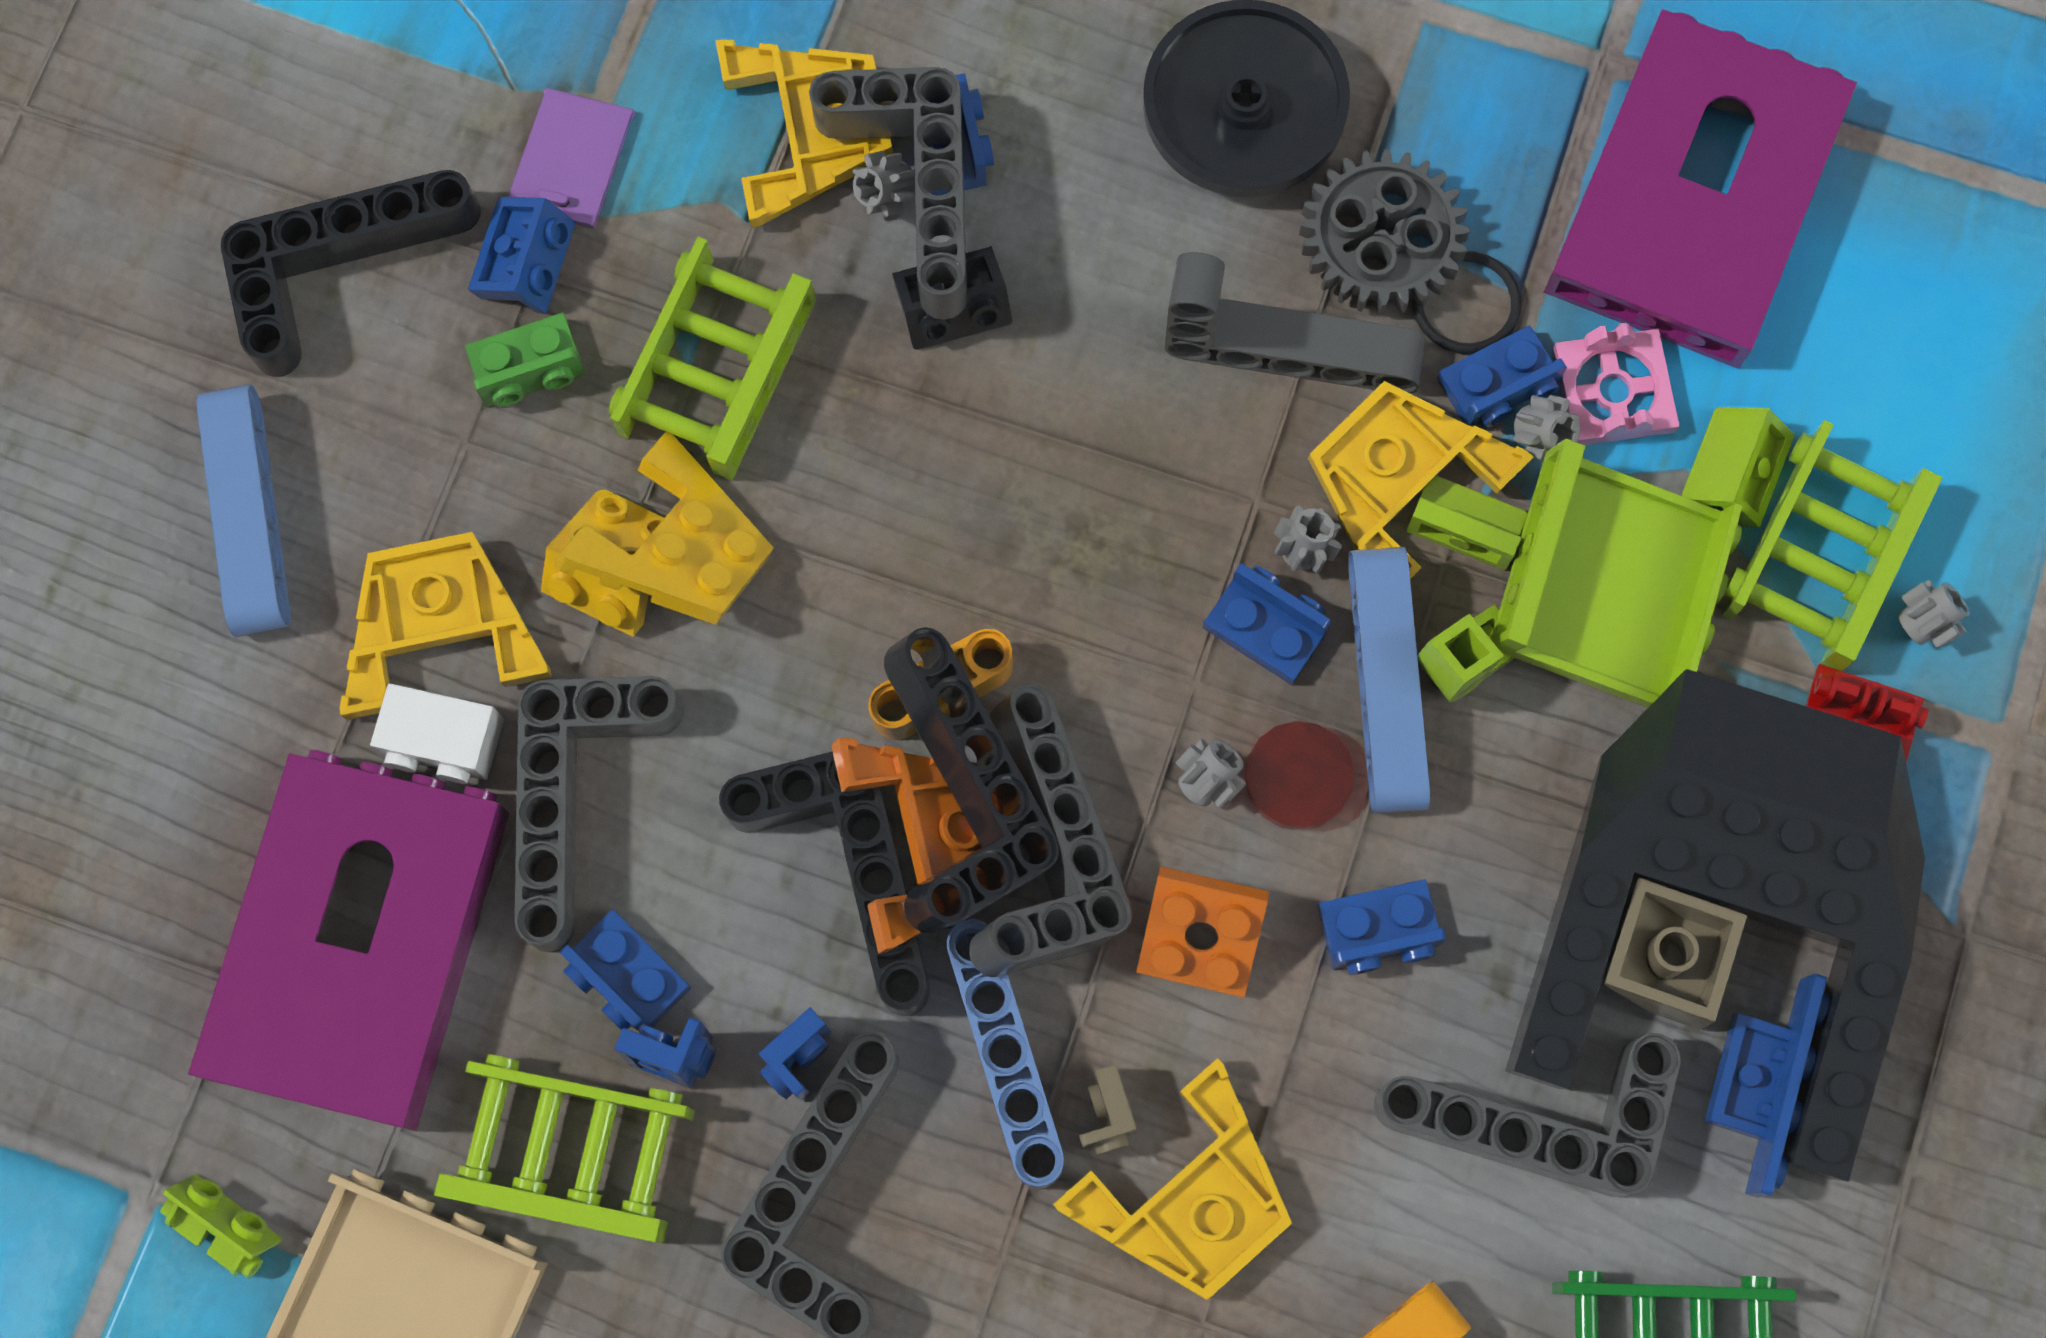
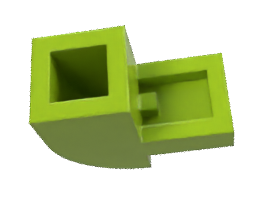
M1495 604L1474 618L1469 613L1432 638L1417 655L1418 664L1450 703L1473 691L1484 679L1514 659L1510 655L1501 653L1491 640L1499 612Z

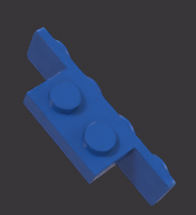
M1815 973L1800 979L1787 1028L1741 1013L1733 1014L1731 1017L1704 1122L1758 1140L1745 1191L1747 1195L1756 1198L1771 1196L1774 1189H1779L1785 1180L1788 1169V1157L1783 1155L1787 1135L1793 1134L1798 1127L1802 1114V1103L1797 1101L1801 1080H1806L1809 1077L1816 1058V1049L1810 1046L1815 1025L1820 1026L1824 1021L1830 1002L1829 994L1824 993L1827 981L1825 976Z

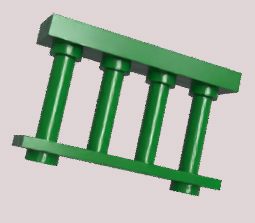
M1568 1271V1282L1552 1283V1294L1574 1295L1575 1338H1599L1598 1296L1632 1297L1633 1338H1657L1656 1298L1690 1299L1691 1338H1715L1713 1299L1748 1301L1749 1338H1773L1771 1301H1796V1289H1777L1776 1277L1741 1276V1287L1603 1283V1272Z

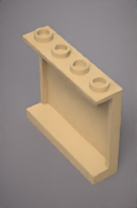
M354 1168L350 1177L331 1173L328 1182L335 1184L336 1187L266 1338H516L548 1262L534 1257L538 1246L518 1237L506 1234L501 1243L483 1235L486 1224L455 1212L450 1221L431 1213L435 1202L404 1190L401 1198L398 1199L384 1193L381 1189L385 1181Z

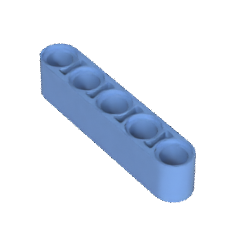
M252 384L200 393L197 395L196 400L222 604L227 626L233 637L289 627L291 623L289 597L264 417L258 393Z
M1405 547L1349 551V582L1371 810L1373 814L1428 810L1430 806V786L1407 551Z
M965 919L955 924L950 930L947 938V950L1013 1167L1019 1180L1026 1186L1035 1189L1048 1188L1058 1181L1064 1168L1063 1151L1008 975L1002 977L983 975L975 968L972 961L963 959L957 952L958 944L963 937L976 934L988 925L978 919ZM992 986L998 988L1005 996L1004 1004L1000 1010L993 1014L979 1012L973 1005L975 994L984 987ZM1000 1040H1012L1021 1048L1022 1053L1019 1061L1010 1068L998 1067L990 1060V1050ZM1024 1092L1036 1099L1038 1111L1033 1119L1028 1122L1019 1123L1008 1117L1006 1105L1013 1095ZM1041 1146L1053 1153L1055 1166L1047 1176L1036 1178L1025 1172L1022 1161L1028 1150Z

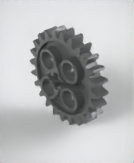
M1389 149L1384 150L1380 162H1374L1369 152L1363 151L1360 166L1358 167L1345 157L1341 165V175L1328 168L1325 171L1323 180L1325 186L1314 183L1310 195L1313 201H1305L1302 216L1307 220L1301 221L1299 235L1308 238L1303 241L1301 254L1303 256H1315L1310 261L1309 273L1317 274L1325 271L1321 289L1324 291L1337 284L1341 287L1338 302H1344L1353 294L1358 297L1357 310L1361 312L1369 300L1376 301L1379 315L1384 314L1388 301H1394L1401 313L1406 311L1409 297H1412L1420 306H1424L1429 296L1428 289L1441 295L1446 285L1444 278L1455 279L1459 269L1456 262H1463L1467 247L1461 243L1467 241L1470 228L1460 224L1465 221L1468 210L1465 207H1453L1457 203L1460 191L1452 189L1443 192L1442 189L1447 175L1442 173L1432 179L1427 176L1430 167L1428 160L1423 162L1417 169L1410 167L1411 154L1408 152L1404 154L1399 163H1393ZM1386 194H1397L1406 203L1392 205L1386 202L1383 196ZM1417 211H1422V212L1425 214V215L1419 214V215H1415V216L1410 217L1411 214H1413V213H1415V212H1417ZM1352 216L1360 222V225L1346 227L1340 224L1337 218ZM1394 230L1393 235L1389 236L1388 233ZM1422 236L1430 242L1431 246L1418 248L1412 245L1408 238ZM1358 246L1357 249L1351 252H1345L1343 250V248L1350 249ZM1367 258H1376L1382 261L1386 268L1378 271L1371 270L1362 261Z

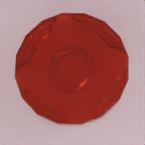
M1300 721L1275 726L1261 736L1248 756L1245 772L1249 800L1263 818L1278 827L1291 830L1321 827L1336 817L1352 793L1354 768L1349 751L1339 738L1318 724Z

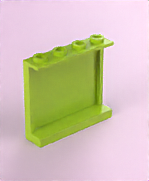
M1565 438L1545 453L1491 640L1501 653L1648 708L1684 670L1689 669L1697 672L1701 655L1712 642L1715 626L1711 623L1715 605L1722 599L1727 589L1728 575L1724 574L1728 557L1734 552L1741 538L1742 527L1738 525L1743 506L1735 503L1722 511L1584 459L1582 457L1586 446Z

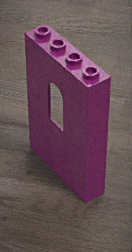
M1662 9L1543 293L1617 322L1628 323L1640 331L1659 329L1661 339L1739 369L1753 349L1857 82L1843 77L1841 73L1834 69L1818 68L1797 60L1784 50H1770L1746 41L1742 35L1736 32L1720 31L1701 24L1688 14L1672 13ZM1721 98H1733L1741 101L1750 109L1754 118L1752 134L1728 194L1678 176L1706 107L1713 101Z
M310 750L308 757L289 753L188 1075L417 1132L510 813L498 802H495L496 794L483 789L466 786L463 794L443 790L445 782L425 775L413 774L412 780L409 782L392 778L393 770L374 763L361 762L360 768L354 769L340 765L342 758L319 750ZM374 841L384 845L389 850L393 858L394 867L369 953H361L317 942L339 867L345 853L358 843Z

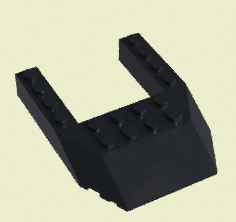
M1689 669L1684 670L1656 701L1600 756L1505 1072L1556 1089H1570L1631 882L1636 881L1639 877L1745 914L1749 919L1837 947L1824 992L1830 996L1828 1011L1820 1026L1815 1025L1810 1044L1811 1047L1816 1049L1815 1063L1809 1077L1806 1080H1801L1797 1101L1802 1103L1801 1118L1795 1132L1787 1135L1783 1155L1788 1157L1789 1166L1831 1180L1849 1182L1911 963L1925 862L1901 736Z

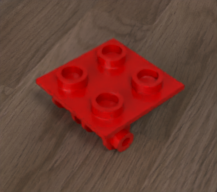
M1822 664L1817 665L1806 707L1901 736L1906 762L1916 727L1922 728L1929 713V708L1922 706L1924 701L1922 697Z

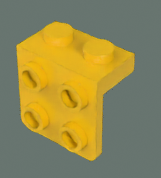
M608 490L595 492L546 547L540 592L601 621L607 626H611L634 637L644 625L649 594L626 586H622L617 591L600 585V577L575 569L573 575L560 571L554 567L560 551L584 524L633 555L664 517Z

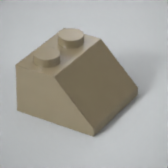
M1638 877L1633 887L1603 985L1645 1011L1701 1030L1716 1021L1747 915Z

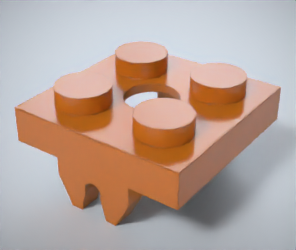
M1160 866L1136 973L1245 998L1266 912L1269 891ZM1197 922L1210 924L1217 931L1218 941L1209 949H1196L1186 940L1185 932L1187 928Z

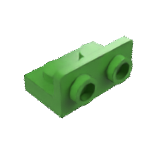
M564 312L465 345L475 376L473 382L476 391L486 407L493 405L498 407L510 406L520 402L526 394L543 388L547 390L561 389L570 385L574 378L585 375Z

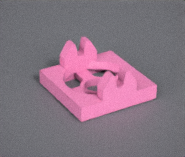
M1621 323L1615 330L1607 332L1606 326H1600L1587 333L1584 339L1555 343L1552 349L1554 360L1562 358L1567 366L1559 382L1562 398L1570 400L1566 412L1580 416L1578 420L1580 434L1577 443L1582 445L1675 433L1678 430L1679 422L1659 329L1634 332L1633 327L1628 323ZM1616 351L1625 352L1638 358L1649 369L1651 376L1632 378L1627 372L1620 370ZM1598 354L1602 373L1593 384L1576 386V378L1582 365L1592 356ZM1609 377L1621 379L1628 387L1627 399L1619 403L1606 400L1601 395L1600 383ZM1654 393V399L1648 411L1645 409L1638 410L1633 416L1629 417L1627 406L1632 402L1635 395ZM1595 401L1601 408L1610 411L1611 417L1604 421L1596 418L1581 403Z

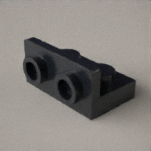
M992 246L966 253L967 301L962 312L953 318L945 320L936 319L924 311L919 296L917 266L892 273L896 292L906 319L910 340L915 350L1007 326L1012 323L1006 284ZM940 282L933 285L932 288L935 290H946L953 285L948 282Z

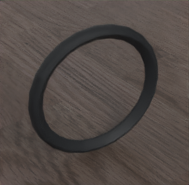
M1466 251L1464 262H1475L1492 269L1502 278L1508 288L1511 298V310L1503 328L1494 336L1484 341L1460 343L1439 334L1429 323L1423 306H1420L1413 298L1412 308L1420 329L1433 343L1452 352L1474 354L1511 335L1520 318L1522 297L1518 283L1512 273L1501 262L1483 253Z

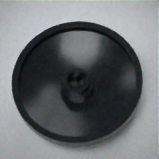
M1231 0L1216 3L1199 9L1178 22L1167 32L1153 52L1147 67L1143 90L1145 123L1156 149L1164 160L1181 176L1204 189L1239 197H1256L1281 192L1301 183L1314 174L1329 159L1341 139L1350 101L1347 71L1337 48L1330 38L1316 24L1300 13L1275 3L1260 0Z

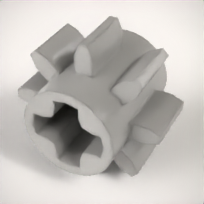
M883 151L866 154V166L853 169V174L855 175L853 179L854 197L867 207V214L869 215L883 212L885 217L904 212L902 202L915 199L913 192L915 188L914 170L902 161L901 153L885 155Z
M1533 395L1531 396L1530 404L1522 407L1517 413L1514 421V441L1527 444L1525 450L1533 456V459L1543 461L1546 451L1565 438L1577 442L1580 434V424L1578 421L1580 416L1566 412L1570 400L1549 395L1548 398Z
M1297 505L1289 519L1281 517L1274 531V534L1281 539L1275 554L1281 555L1293 571L1297 569H1312L1316 574L1320 573L1326 560L1334 561L1342 547L1338 541L1334 540L1341 526L1334 523L1332 518L1321 507L1319 509L1308 508L1304 510L1300 505Z
M1928 580L1901 596L1908 607L1898 613L1899 621L1906 633L1918 645L1923 646L1932 640L1935 647L1939 649L1966 633L1960 621L1968 617L1970 612L1962 596L1951 584L1944 582L1936 588L1932 581Z
M1200 739L1195 746L1191 745L1176 761V765L1185 771L1178 779L1179 787L1184 795L1197 805L1209 806L1214 802L1218 808H1221L1227 800L1231 801L1246 785V782L1237 776L1244 767L1241 756L1232 746L1221 740H1213L1208 745L1204 739Z

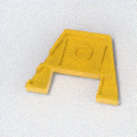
M715 40L725 90L773 81L778 82L792 153L793 168L741 178L751 228L760 227L855 176L853 169L866 166V154L883 151L885 155L893 154L890 137L828 138L817 130L814 122L809 95L810 85L814 79L822 73L830 71L876 69L873 55L809 48L808 53L779 50L778 45L760 43L758 48L736 45L735 40ZM833 103L826 107H839L842 103Z
M1384 381L1309 454L1308 460L1354 549L1366 550L1401 547L1383 528L1455 457H1459L1498 494L1533 459V456L1518 446L1514 448L1493 438L1492 433L1477 426L1471 427L1444 414L1445 410ZM1407 553L1411 580L1422 567Z
M665 432L642 458L637 471L680 499L633 555L584 524L560 551L554 567L573 575L575 569L600 577V585L617 591L622 586H626L652 595L651 603L717 625L766 563L774 547L671 433Z
M473 532L367 553L356 614L358 627L354 648L350 650L346 669L349 671L346 692L345 696H341L339 707L340 715L345 720L380 713L388 683H390L386 663L388 656L470 639L493 636L500 683L504 687L552 678L551 669Z
M1218 1058L1179 1092L1215 1133L1217 1139L1134 1214L1130 1215L1092 1170L1053 1204L1061 1214L1205 1300L1213 1296L1292 1224L1263 1155L1260 1153L1248 1125L1243 1108L1238 1102L1228 1079L1229 1076L1224 1064Z

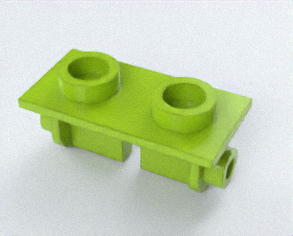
M197 1174L178 1182L163 1192V1195L168 1198L160 1209V1213L166 1217L165 1224L197 1247L204 1243L209 1233L214 1235L215 1238L206 1254L229 1270L235 1277L242 1274L248 1279L251 1278L263 1263V1260L258 1256L279 1244L283 1239L268 1228L266 1222L259 1215L244 1210L224 1195L220 1186L211 1180L201 1178Z

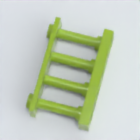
M697 236L691 251L685 250L677 262L674 273L676 282L625 387L619 386L614 392L609 405V415H611L610 420L618 436L629 439L638 420L703 446L713 474L732 481L817 300L812 280L792 273L785 289L779 287L775 291L713 267L714 259L707 239ZM702 285L769 310V316L772 318L765 333L758 332L754 336L690 311ZM680 330L747 355V360L750 364L743 379L736 378L734 381H731L668 356ZM662 375L725 400L726 407L729 409L722 424H714L713 427H710L647 402L658 376Z
M1824 420L1812 435L1803 432L1796 442L1788 459L1795 463L1796 466L1745 569L1736 567L1729 577L1724 597L1728 598L1729 601L1721 616L1732 620L1748 602L1821 638L1820 644L1827 647V650L1820 664L1844 671L1856 660L1943 477L1925 468H1922L1909 482L1901 479L1899 483L1883 477L1824 448L1823 446L1834 424ZM1815 467L1887 502L1886 508L1893 511L1886 527L1878 525L1877 528H1874L1802 493V488L1812 468ZM1791 511L1865 547L1864 553L1871 556L1865 571L1857 570L1853 574L1780 538L1779 535ZM1772 557L1843 592L1842 599L1849 602L1843 617L1834 616L1833 619H1830L1757 583L1768 558Z
M487 1054L485 1064L468 1061L465 1072L485 1078L487 1081L466 1165H459L457 1176L439 1173L434 1196L664 1244L669 1222L654 1218L657 1207L651 1206L672 1117L693 1121L695 1110L681 1105L682 1094L650 1088L648 1098L530 1074L518 1071L521 1061ZM509 1084L538 1089L541 1090L520 1178L514 1177L512 1187L509 1188L490 1184L493 1172H489L488 1167ZM563 1095L595 1101L575 1188L568 1189L566 1199L545 1195L547 1184L542 1183ZM617 1106L650 1113L629 1201L623 1200L621 1211L599 1207L602 1195L597 1194Z

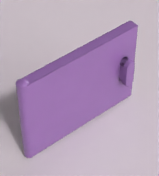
M545 88L542 102L508 197L546 198L568 215L576 225L595 229L632 119L635 117V110ZM567 203H569L567 207L562 208L561 205H566Z

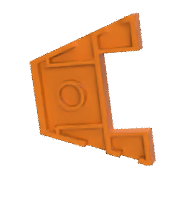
M847 737L838 738L831 744L841 792L888 785L895 786L917 884L981 848L978 839L932 757L904 753L903 748L883 745L881 748L858 744L857 739ZM992 794L994 807L1003 814L1001 800ZM977 867L976 876L978 882L987 889L988 880L986 874ZM933 892L932 902L934 908L943 915L945 908L943 900L938 894ZM907 895L876 899L867 905L878 954L886 953L921 933L913 928L906 918L904 901Z

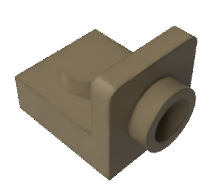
M1116 1064L1094 1070L1098 1084L1088 1087L1097 1119L1108 1116L1111 1124L1110 1126L1079 1135L1083 1149L1094 1146L1097 1156L1129 1146L1127 1136L1137 1133Z

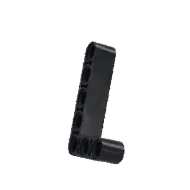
M441 170L239 221L231 225L221 238V252L240 343L243 350L258 368L266 375L282 377L292 373L298 367L301 360V345L286 278L471 230L478 223L481 207L466 178L453 170ZM458 196L462 197L456 205L443 207L448 199ZM404 209H412L406 218L393 220L398 212ZM361 222L355 231L343 233L349 224ZM311 234L304 244L293 246L299 237ZM260 247L253 257L243 259L250 249ZM270 293L264 303L252 306L259 295ZM280 339L278 346L274 350L262 353L264 346L268 342Z
M923 627L914 630L887 650L884 656V669L981 845V848L931 876L908 892L904 901V912L907 920L913 928L920 932L933 933L962 922L1050 869L1058 858L1059 844L1052 828L949 642L937 630ZM911 649L918 652L921 656L923 668L913 661ZM938 697L947 703L950 717L941 711ZM965 745L975 753L976 765L972 764L967 758ZM992 794L1001 800L1003 814L994 807ZM1020 842L1028 849L1030 854L1029 863L1021 856L1019 850ZM977 867L986 874L988 880L987 889L978 882L976 876ZM933 892L938 894L943 900L945 906L943 915L934 908L932 902Z
M833 752L740 774L729 779L722 786L719 794V805L730 824L737 830L745 833L759 832L835 812L877 991L885 1007L894 1014L912 1016L920 1012L928 1002L930 987L918 937L915 935L888 952L878 954L867 906L876 899L907 895L881 787L841 792ZM799 779L811 781L814 784V790L807 800L793 802L786 798L787 789L792 782ZM753 792L760 796L759 807L754 813L745 816L734 813L733 806L740 795ZM870 817L880 823L878 834L869 841H859L851 836L852 827L857 820ZM883 869L893 875L891 887L884 893L871 894L864 889L865 877L874 870ZM900 975H910L919 981L917 994L907 1002H898L889 996L891 982Z

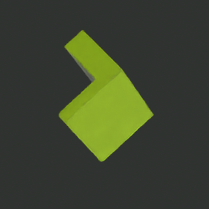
M1716 408L1681 496L1704 505L1721 506L1723 509L1735 503L1743 507L1738 523L1744 527L1760 528L1795 434L1770 408Z
M1436 476L1423 489L1406 532L1506 571L1521 540L1520 534L1527 518V512Z

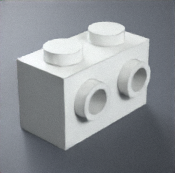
M388 683L370 746L385 757L384 764L391 768L415 773L417 766L421 765L437 769L436 776L441 779L459 784H468L470 777L483 780L488 779L504 718L493 706Z

